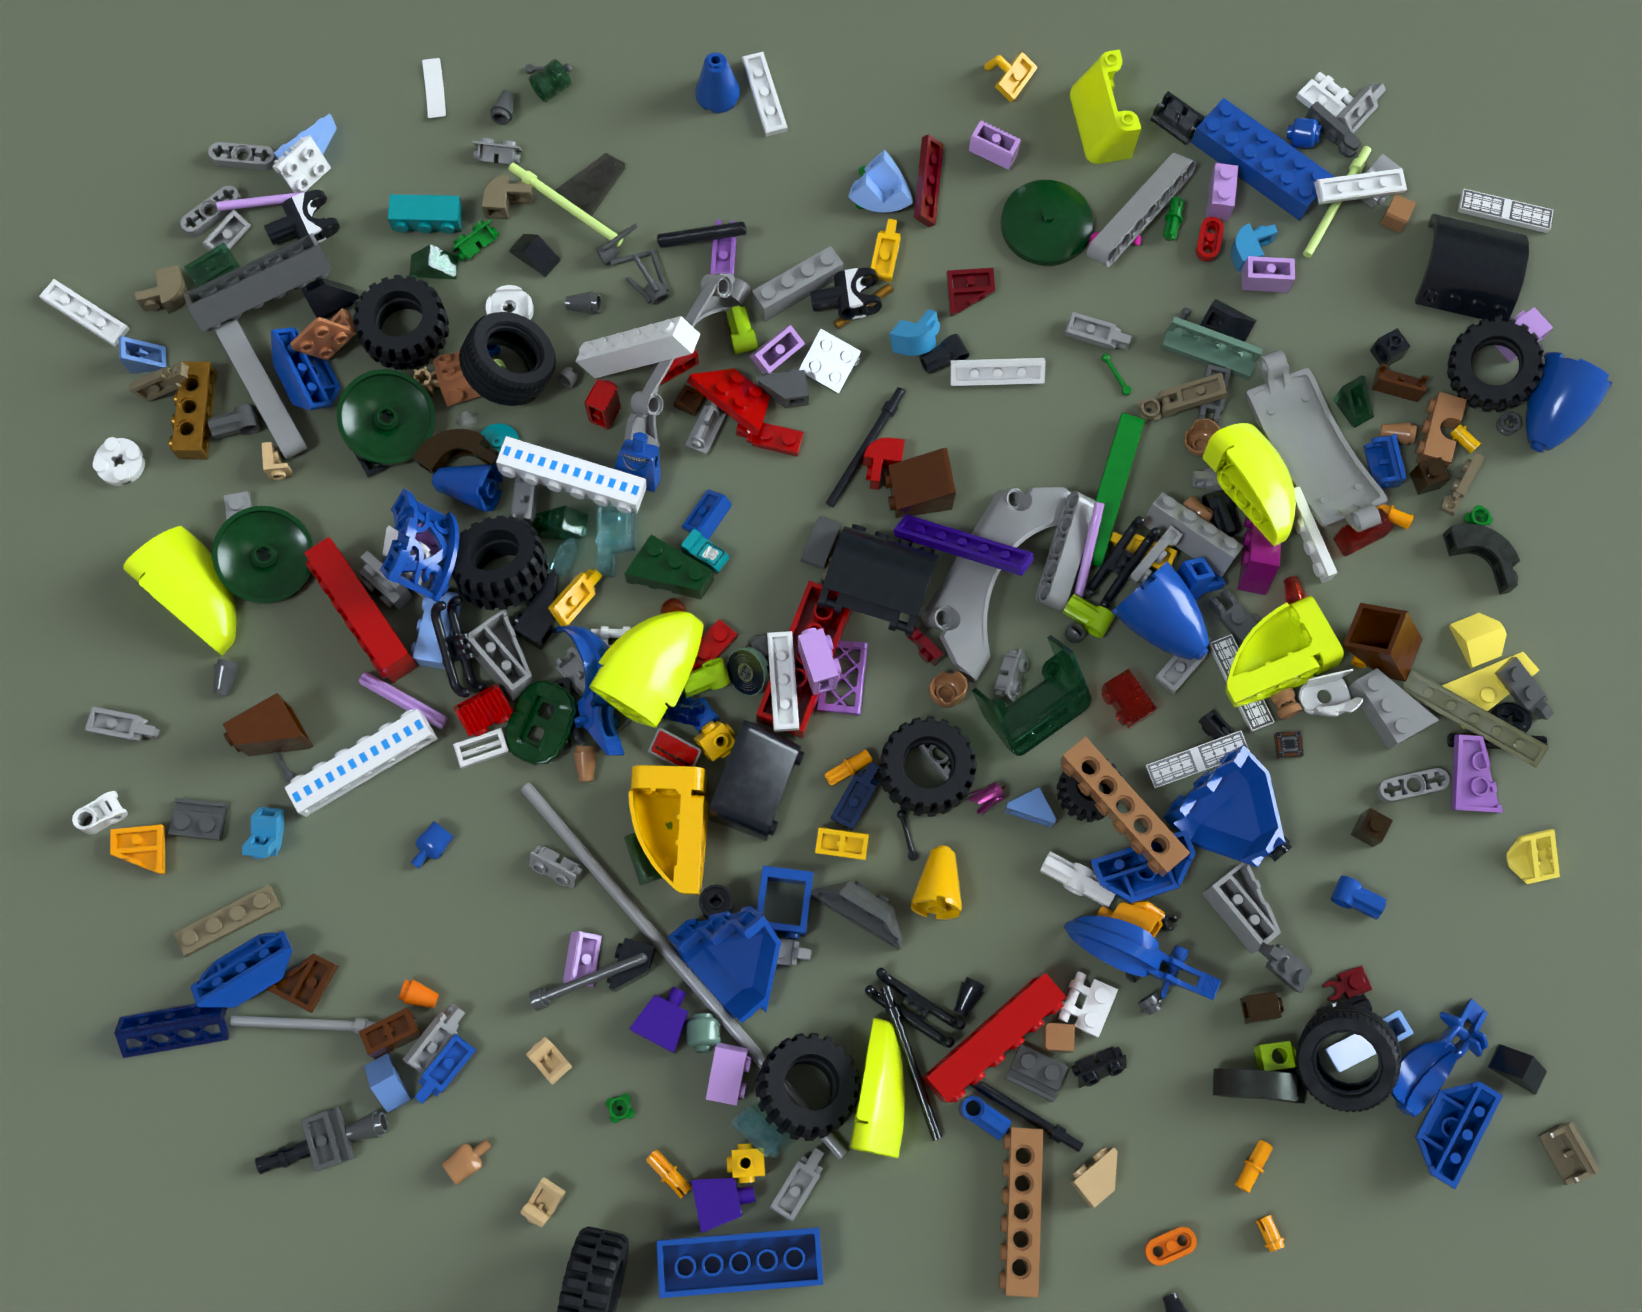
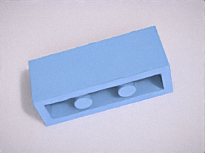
M447 591L439 601H444L447 605L452 597L460 595L459 593ZM424 596L422 602L424 613L422 619H419L417 622L416 631L418 638L417 642L412 644L411 656H413V660L417 665L445 670L431 620V608L436 601ZM461 605L457 606L458 618L461 610ZM446 607L445 610L441 611V619L446 637L453 635Z

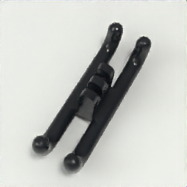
M1136 517L1084 590V596L1091 598L1108 572L1112 571L1118 577L1100 602V606L1108 609L1148 549L1161 534L1160 529L1157 527L1151 529L1134 554L1125 550V548L1144 524L1143 517Z
M454 596L447 605L444 601H438L432 606L431 620L450 687L456 695L465 698L470 696L471 691L469 688L461 686L453 661L460 660L466 682L474 691L481 692L485 690L486 684L477 681L470 661L474 654L467 650L471 648V643H465V639L469 638L468 633L462 632L457 614V606L461 605L463 600L460 596ZM446 607L453 635L446 637L441 619V611L445 610Z
M878 968L876 971L877 977L906 997L900 1006L903 1014L901 1019L946 1048L953 1047V1038L945 1036L922 1020L929 1012L957 1030L964 1029L965 1022L952 1016L886 972L884 968ZM872 985L866 986V995L887 1009L882 994Z

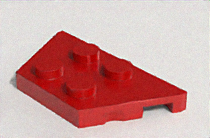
M735 368L689 375L687 383L755 436L759 435L770 395Z

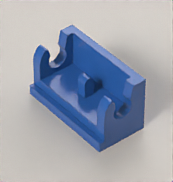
M1396 434L1371 439L1372 443L1363 446L1370 475L1381 489L1400 487L1406 480V474Z

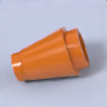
M406 979L398 999L404 1001L403 1004L434 1009L439 993L414 979L412 981Z

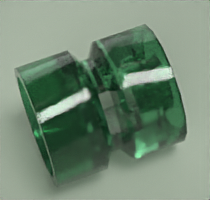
M556 59L545 65L544 71L538 70L528 78L534 92L546 103L557 95V91L562 92L572 84L569 74Z

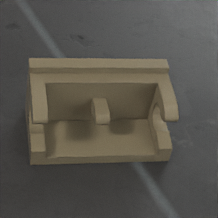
M1572 1122L1561 1123L1538 1135L1540 1142L1565 1185L1573 1182L1575 1184L1600 1172Z

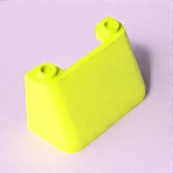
M1120 49L1102 54L1072 85L1070 91V100L1087 160L1093 164L1131 159L1141 132L1138 116L1132 111L1118 112L1114 99L1113 89L1115 85L1113 78L1122 66Z

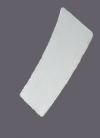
M440 58L422 60L428 118L446 116Z

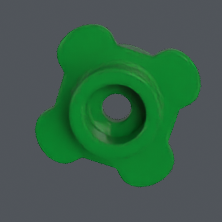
M1476 505L1472 512L1464 515V521L1470 524L1486 526L1492 524L1493 517L1486 508Z
M623 1093L620 1097L608 1098L605 1105L609 1108V1120L612 1123L616 1124L621 1119H632L634 1117L635 1111L631 1108V1097L629 1094ZM618 1106H622L623 1109L619 1111Z

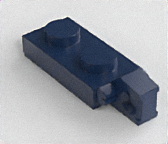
M870 762L864 773L858 771L854 775L831 815V820L853 831L877 788L879 781L875 780L874 777L879 770V766Z

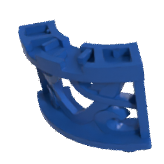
M403 488L391 508L394 515V529L398 530L397 540H392L389 552L380 571L386 579L394 583L397 582L438 602L448 591V582L456 562L459 547L458 523L452 513L448 512L444 515L420 503L415 499L412 492ZM428 529L434 537L439 551L435 555L423 560V549L418 540L415 539V535L421 534ZM411 549H413L415 555L413 556L410 555ZM421 570V578L423 582L429 580L430 574L433 575V579L428 588L418 584ZM412 572L410 580L400 576L401 573Z

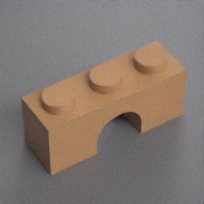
M1440 391L1433 399H1429L1425 412H1428V417L1424 419L1420 429V433H1423L1422 440L1418 441L1415 448V453L1418 454L1416 463L1441 457L1445 468H1447L1452 462L1457 441L1446 438L1442 434L1440 427L1453 430L1462 421L1467 399Z

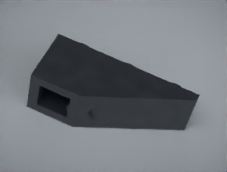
M554 568L550 574L547 573L546 580L541 582L542 587L536 594L533 593V597L528 600V607L524 613H520L513 623V629L518 637L541 650L555 629L556 619L548 609L558 597L559 575Z

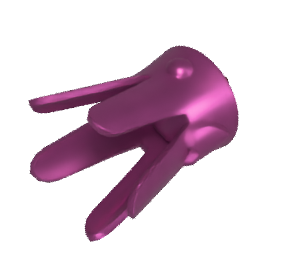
M993 782L986 788L970 792L969 794H975L969 798L970 802L984 803L978 808L977 814L982 813L984 815L994 804L1002 801L1005 798L1002 789L1006 786L1000 788L996 782Z

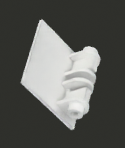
M310 135L304 138L300 137L293 147H289L291 152L285 151V156L282 155L278 160H275V164L272 166L278 174H282L294 193L306 192L331 169Z
M820 329L799 370H805L807 376L840 393L853 366H857L859 363L861 351Z

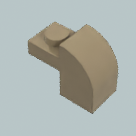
M502 175L491 180L483 193L482 209L485 218L509 219L510 203L533 204L534 195L531 184L523 182L513 184L510 182L509 175Z
M178 265L155 270L158 287L134 292L136 301L143 311H155L160 307H164L170 314L184 305L186 300L183 293L188 292L184 273Z

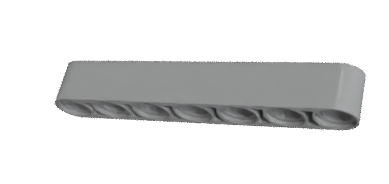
M1172 153L1094 238L1088 247L1087 257L1110 267L1190 179L1195 170L1196 162L1177 153Z
M228 319L220 323L221 325L215 331L286 460L308 449L238 320L230 321Z

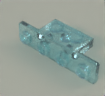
M597 504V571L612 578L615 577V555L635 551V513L627 514L619 511L617 507L610 505L600 506Z

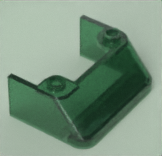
M1052 635L1047 638L1054 656L1048 659L1042 667L1044 681L1012 704L1006 706L1000 699L990 700L977 688L972 690L983 717L1005 746L1016 756H1022L1086 711L1091 704V694L1074 651Z

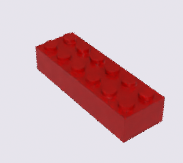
M330 536L305 551L304 554L308 558L305 564L318 580L319 585L328 595L331 603L342 616L345 624L354 634L357 642L371 659V663L383 679L388 677L394 683L418 667Z
M810 580L789 631H792L799 730L783 731L802 739L820 694L813 696L798 651V635H801L804 630L809 628H816V630L823 628L825 636L830 635L834 648L832 649V657L834 659L852 610L844 607L841 614L834 613L833 609L827 607L824 609L817 607L823 585ZM830 590L828 598L837 600L839 593ZM769 680L756 713V720L761 724L774 728L771 682Z
M1047 973L1036 975L923 1075V1081L941 1102H957L965 1095L966 1092L963 1089L966 1086L976 1085L986 1076L983 1072L985 1069L996 1067L1005 1059L1003 1053L1007 1050H1015L1025 1041L1022 1036L1031 1031L1034 1033L1045 1023L1042 1019L1046 1015L1049 1016L1050 1014L1054 1015L1064 1006L1062 1001L1066 998L1065 994Z

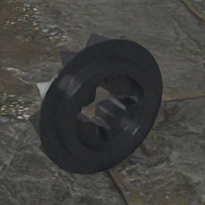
M1500 703L1491 712V714L1507 723L1508 718L1512 715L1513 724L1510 725L1525 733L1528 732L1532 725V718L1527 710L1514 703Z

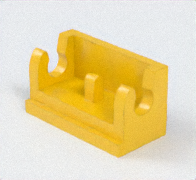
M819 827L815 853L866 860L869 834Z

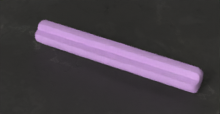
M364 672L359 678V683L401 708L407 711L418 709L433 726L442 729L447 723L448 719L445 715L370 673Z

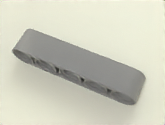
M1077 491L1071 492L1065 500L1036 592L1037 602L1057 611L1062 610L1068 602L1085 548L1096 502Z

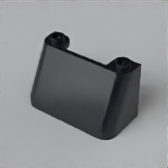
M744 720L709 808L710 821L767 841L768 836H773L776 831L778 821L774 820L775 813L790 773L795 765L800 766L804 752L801 751V746L755 723Z

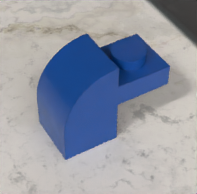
M1204 557L1184 561L1177 571L1195 600L1200 599L1203 593L1222 589L1226 584L1221 576L1211 570Z

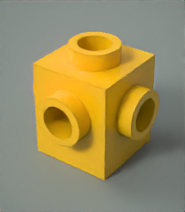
M711 721L701 728L702 732L693 738L699 748L703 750L706 758L714 761L718 757L723 758L730 754L735 742L733 739L735 733L727 723L724 725L719 721L715 723Z
M753 1143L737 1144V1150H731L732 1156H727V1173L732 1172L733 1178H738L739 1183L755 1182L754 1177L765 1176L764 1148L753 1149ZM744 1158H748L751 1161V1165L746 1169L741 1166V1161Z

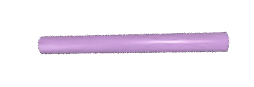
M304 192L219 201L216 204L218 211L283 204L285 200Z
M1095 502L1074 591V594L1082 599L1105 505L1101 502Z

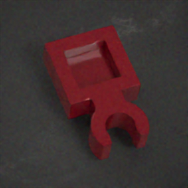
M915 626L912 637L907 636V638L917 645L918 654L926 663L931 662L936 666L942 660L943 652Z
M1363 966L1337 974L1339 982L1328 981L1321 985L1322 988L1330 986L1335 991L1333 996L1327 998L1328 1001L1339 999L1342 993H1344L1346 999L1373 990Z

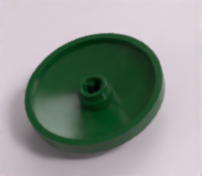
M1036 180L1020 186L1008 197L1001 215V231L1008 247L1021 259L1041 266L1060 265L1077 257L1088 244L1093 228L1092 212L1085 198L1073 187L1055 180Z
M378 369L358 376L344 389L337 406V425L345 444L358 457L377 465H398L410 461L421 445L432 437L435 428V408L426 389L413 377L396 370Z
M254 506L233 514L222 524L213 542V565L219 580L233 595L251 603L272 604L290 598L306 584L311 571L305 564L308 558L304 552L314 545L308 530L294 515L276 507Z

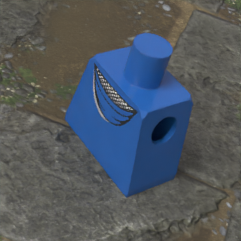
M638 432L633 435V440H625L614 469L646 479V490L655 492L661 480L659 448L655 445L647 444L648 436L645 433Z

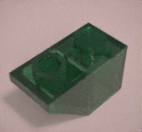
M564 505L537 513L533 521V527L540 538L573 541L585 537L588 514Z

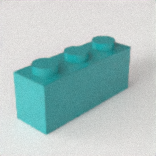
M390 194L388 221L392 231L400 233L408 231L430 233L433 231L451 234L461 232L463 205L460 196Z

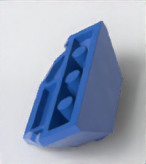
M294 327L272 330L273 366L292 404L307 410L332 407L341 386L329 362L293 350L290 343L299 335V331Z
M1183 830L1174 833V835L1190 854L1165 876L1162 877L1160 874L1152 872L1147 865V859L1142 854H1137L1130 847L1090 861L1099 885L1130 904L1178 889L1196 854L1187 831ZM1151 842L1152 849L1157 853H1161L1163 850L1161 844Z
M279 931L278 933L259 934L214 961L201 975L198 982H195L190 987L196 1005L198 1007H237L283 978L293 951L286 933Z
M1480 1081L1438 1091L1415 1135L1430 1175L1449 1187L1456 1189L1503 1095Z

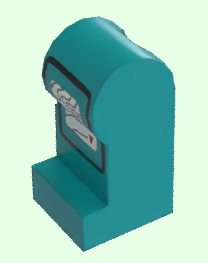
M693 529L681 544L682 553L713 570L715 574H718L730 559L725 551L704 538L696 529Z

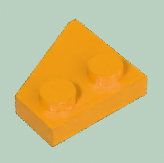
M161 824L110 829V855L155 873L165 875V826Z

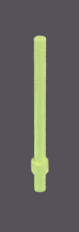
M1364 146L1358 157L1353 159L1347 176L1362 173L1366 166L1365 161L1371 152L1370 147ZM1342 202L1330 204L1303 252L1305 257H1312Z
M514 162L510 164L508 170L521 178L523 183L531 184V187H534L611 241L618 236V234L538 180L537 175L531 171H525ZM623 239L617 242L616 245L620 246L623 242Z

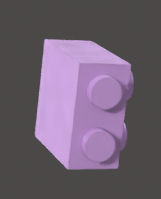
M809 628L804 630L801 635H798V651L813 696L836 689L838 680L841 679L839 661L837 658L833 659L832 649L834 648L830 635L825 636L823 628L818 630L816 628Z

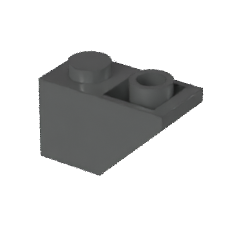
M789 369L784 373L775 374L771 372L758 376V387L784 408L809 405L805 370Z

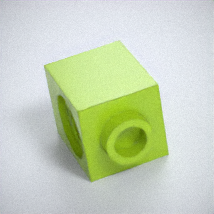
M1291 1041L1253 1047L1258 1070L1277 1071L1296 1067V1049L1294 1046H1291ZM1274 1049L1278 1050L1282 1055L1280 1064L1272 1059Z

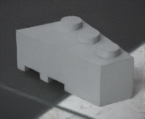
M506 610L499 611L468 634L469 638L465 639L466 643H471V648H468V650L473 652L476 660L507 696L514 701L532 684V675Z
M1378 668L1360 677L1348 687L1354 698H1363L1360 707L1388 750L1439 721V719Z
M1241 862L1204 891L1202 895L1248 951L1253 954L1259 950L1262 942L1268 944L1281 931L1269 903L1265 902L1260 891L1261 885L1259 880L1255 879L1250 865Z

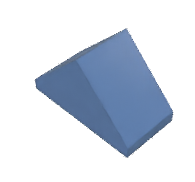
M123 336L118 338L119 360L131 374L157 371L167 367L165 346Z
M1036 788L1008 802L1004 809V813L1052 828L1056 821V817L1040 788Z
M389 1053L364 1066L370 1089L387 1113L412 1100Z

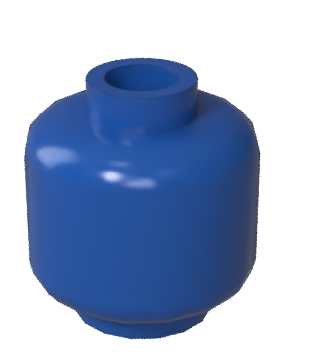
M1296 118L1293 125H1288L1287 139H1291V145L1295 148L1311 149L1315 146V143L1320 142L1322 126L1318 125L1316 119Z

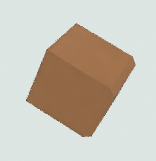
M1395 194L1380 224L1401 233L1416 203Z
M1046 1024L1042 1028V1049L1047 1052H1073L1075 1024Z

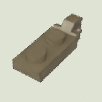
M179 362L173 364L171 368L164 367V369L162 368L129 383V391L149 402L180 388L181 383L188 378L189 366Z
M1476 453L1472 460H1466L1461 469V472L1465 474L1462 479L1457 478L1450 489L1453 494L1444 497L1439 509L1440 511L1450 516L1454 515L1485 459L1483 455Z

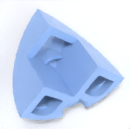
M885 150L865 167L864 170L866 172L860 179L855 180L848 196L857 205L874 212L898 211L913 203L912 194L904 176Z

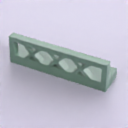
M1175 316L1166 330L1161 349L1202 364L1231 369L1230 374L1249 380L1255 362L1261 356L1263 348Z

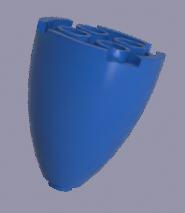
M1545 353L1543 355L1545 365L1542 377L1527 400L1526 434L1527 441L1531 444L1530 448L1540 453H1543L1545 450L1550 451L1578 431L1593 415L1610 389L1613 382L1607 380L1609 374L1596 365L1580 358L1577 361L1571 358H1563L1564 355L1562 353Z
M1168 562L1162 565L1112 610L1139 637L1174 656L1192 660L1195 657L1199 660L1209 651L1206 648L1209 645L1207 629L1198 604L1185 582Z

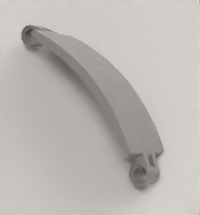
M1276 350L1259 357L1258 366L1265 384L1248 390L1246 398L1261 433L1273 445L1284 461L1291 476L1293 487L1300 486L1313 517L1322 527H1328L1346 520L1357 532H1362L1381 524L1380 513L1376 507L1385 504L1388 498L1346 441L1310 369L1304 368L1289 374L1287 359L1281 350Z

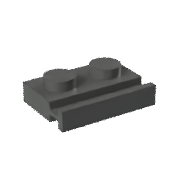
M175 798L176 803L175 809L172 812L169 835L222 841L226 820L225 813L226 809H228L226 803Z
M1021 1044L1018 1047L1005 1080L1048 1101L1054 1102L1068 1066Z
M338 1106L334 1109L301 1119L315 1172L355 1159L351 1142L346 1134V1124L341 1107Z

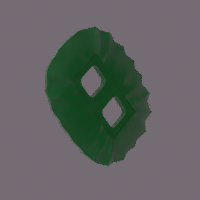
M544 680L532 683L523 691L506 728V743L510 752L515 757L533 765L548 764L552 759L558 757L560 750L565 746L566 739L570 736L571 728L574 725V717L577 713L576 699L571 695L569 689L558 683ZM543 703L554 706L553 714L548 720L539 716ZM533 726L544 729V735L539 743L529 739Z

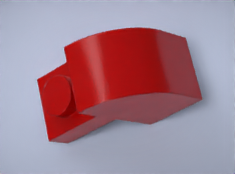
M880 438L867 447L863 466H867L866 480H870L869 489L879 490L882 468L888 469V465L902 461L905 439Z

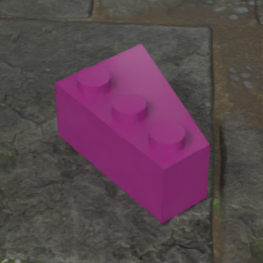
M1246 516L1244 527L1247 529L1242 542L1244 549L1237 590L1266 595L1280 566L1281 543L1273 546Z

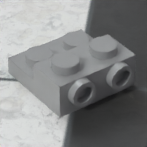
M367 550L360 557L365 563L363 569L359 571L364 579L361 583L370 592L376 590L381 595L379 599L388 608L394 606L399 611L412 598V595L405 586L386 579L380 571L383 564Z

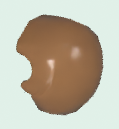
M1208 418L1195 420L1192 427L1185 432L1184 444L1186 449L1193 455L1203 457L1209 439L1215 432L1220 430V427L1215 421Z
M957 670L954 673L942 671L930 682L928 689L930 698L933 702L945 708H951L962 703L968 689L967 679Z

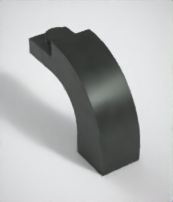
M1478 524L1450 526L1443 533L1449 557L1461 554H1474L1483 558L1490 565L1499 594L1509 593L1518 586V575L1513 570V567L1520 562L1519 556L1511 543L1500 533Z
M1214 1068L1213 1095L1267 1099L1305 1104L1306 1089L1301 1083L1302 1080H1300L1298 1074L1249 1069Z

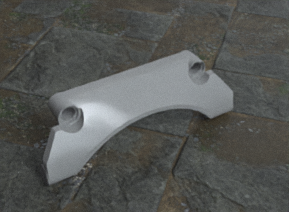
M731 273L707 274L702 278L700 294L684 319L694 327L698 321L713 313L728 311L734 306L741 307L751 291V287L745 281L735 278ZM674 359L654 363L650 377L643 390L636 392L632 396L631 407L634 412L628 418L624 442L627 439L633 440V435L641 432L648 436L647 444L655 445L659 448L656 416L662 412L663 399L658 395V389Z
M1065 487L1029 488L1026 493L1018 488L998 490L971 534L1017 548L1035 533L1058 525L1065 500L1071 492ZM957 556L928 606L923 611L922 622L927 628H936L942 632L939 637L952 664L958 668L957 671L966 677L967 681L976 683L990 659L987 613L992 588L1001 569Z

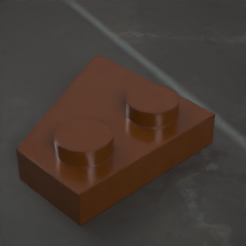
M313 953L299 967H295L286 973L288 976L277 984L268 987L267 990L313 1013L339 966Z

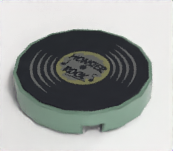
M742 647L734 650L728 657L727 672L730 683L743 695L753 696L767 688L770 672L768 673L767 671L768 663L762 653L753 647Z

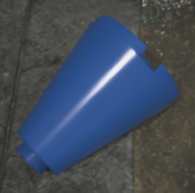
M711 53L704 60L695 88L697 102L703 109L706 110L707 108L712 110V113L717 114L734 108L740 97V87L726 57L721 53Z
M497 465L439 468L432 476V484L436 491L482 512L493 511L498 505L502 490H498V484L503 482V476L499 472Z

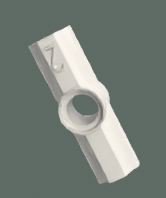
M1051 851L1048 853L1039 871L1062 883L1063 887L1079 896H1086L1107 908L1115 897V894L1099 885L1096 875H1094L1090 868L1079 863L1073 864Z

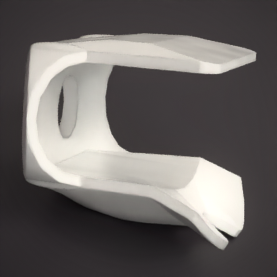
M1348 669L1309 678L1299 691V702L1303 710L1309 715L1337 717L1345 712L1356 710L1363 702V698L1356 697L1351 700L1348 686L1343 679L1344 676L1354 670ZM1325 690L1330 694L1331 699L1329 703H1321L1318 700L1317 694L1319 691Z

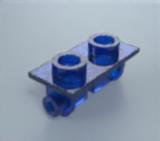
M679 698L674 707L665 703L668 708L662 717L663 720L700 726L698 716L705 711V706L700 701L686 699L683 703V699Z

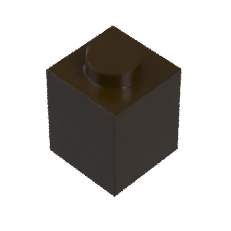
M1441 457L1418 463L1410 472V477L1418 495L1438 490L1450 479Z
M1369 808L1361 813L1351 835L1374 847L1383 841L1393 820Z
M1276 991L1240 998L1245 1024L1282 1018L1281 1013L1284 1011L1283 1002L1277 996Z

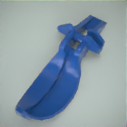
M578 625L558 626L554 629V633L565 632L571 637L578 649L585 672V690L583 697L578 701L580 717L574 719L575 726L577 728L584 726L607 756H623L625 753L622 742H620L621 739L616 731L619 718L616 714H613L614 707L608 706L607 701L589 688L600 667H603L599 664L600 659L610 647L587 628Z
M1084 916L1068 921L1064 926L1073 941L1101 961L1132 975L1143 977L1150 975L1163 981L1160 993L1162 999L1166 998L1170 985L1178 986L1210 1000L1215 998L1221 983L1220 979L1184 964L1189 953L1185 948L1175 946L1170 955H1166L1159 950V943L1148 931L1137 925L1105 916ZM1162 962L1170 966L1167 973L1159 971ZM1179 970L1199 977L1196 987L1176 978Z
M1472 998L1461 1009L1457 1017L1446 1012H1440V1018L1449 1027L1436 1041L1423 1043L1409 1051L1401 1059L1399 1078L1391 1095L1396 1101V1107L1403 1114L1411 1115L1412 1117L1419 1115L1441 1089L1456 1061L1468 1049L1479 1057L1483 1054L1482 1050L1488 1047L1486 1035L1479 1031L1488 1013ZM1466 1019L1472 1024L1468 1031L1463 1027ZM1457 1035L1460 1040L1453 1044L1451 1040Z

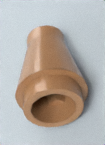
M1411 422L1382 424L1380 437L1396 434L1398 443L1406 446L1414 444L1417 425H1411Z
M576 746L573 756L578 773V782H593L598 756L596 747Z

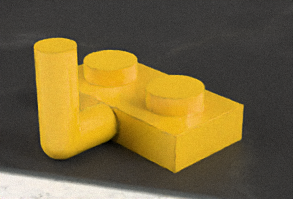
M1023 52L1019 53L1011 64L1001 55L995 56L984 64V68L987 71L999 66L1005 72L995 85V88L1009 102L1015 100L1038 68Z

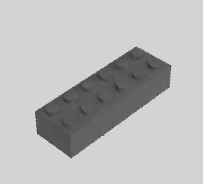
M313 233L183 294L187 307L201 331H212L217 329L221 325L220 323L228 319L230 321L238 319L242 316L243 312L249 309L257 310L261 308L264 302L270 299L277 300L285 296V292L293 288L298 290L305 287L307 282L314 278L319 280L326 277L332 268Z

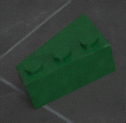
M652 534L624 573L627 583L641 584L656 590L657 588L674 594L697 599L703 598L714 581L713 570Z

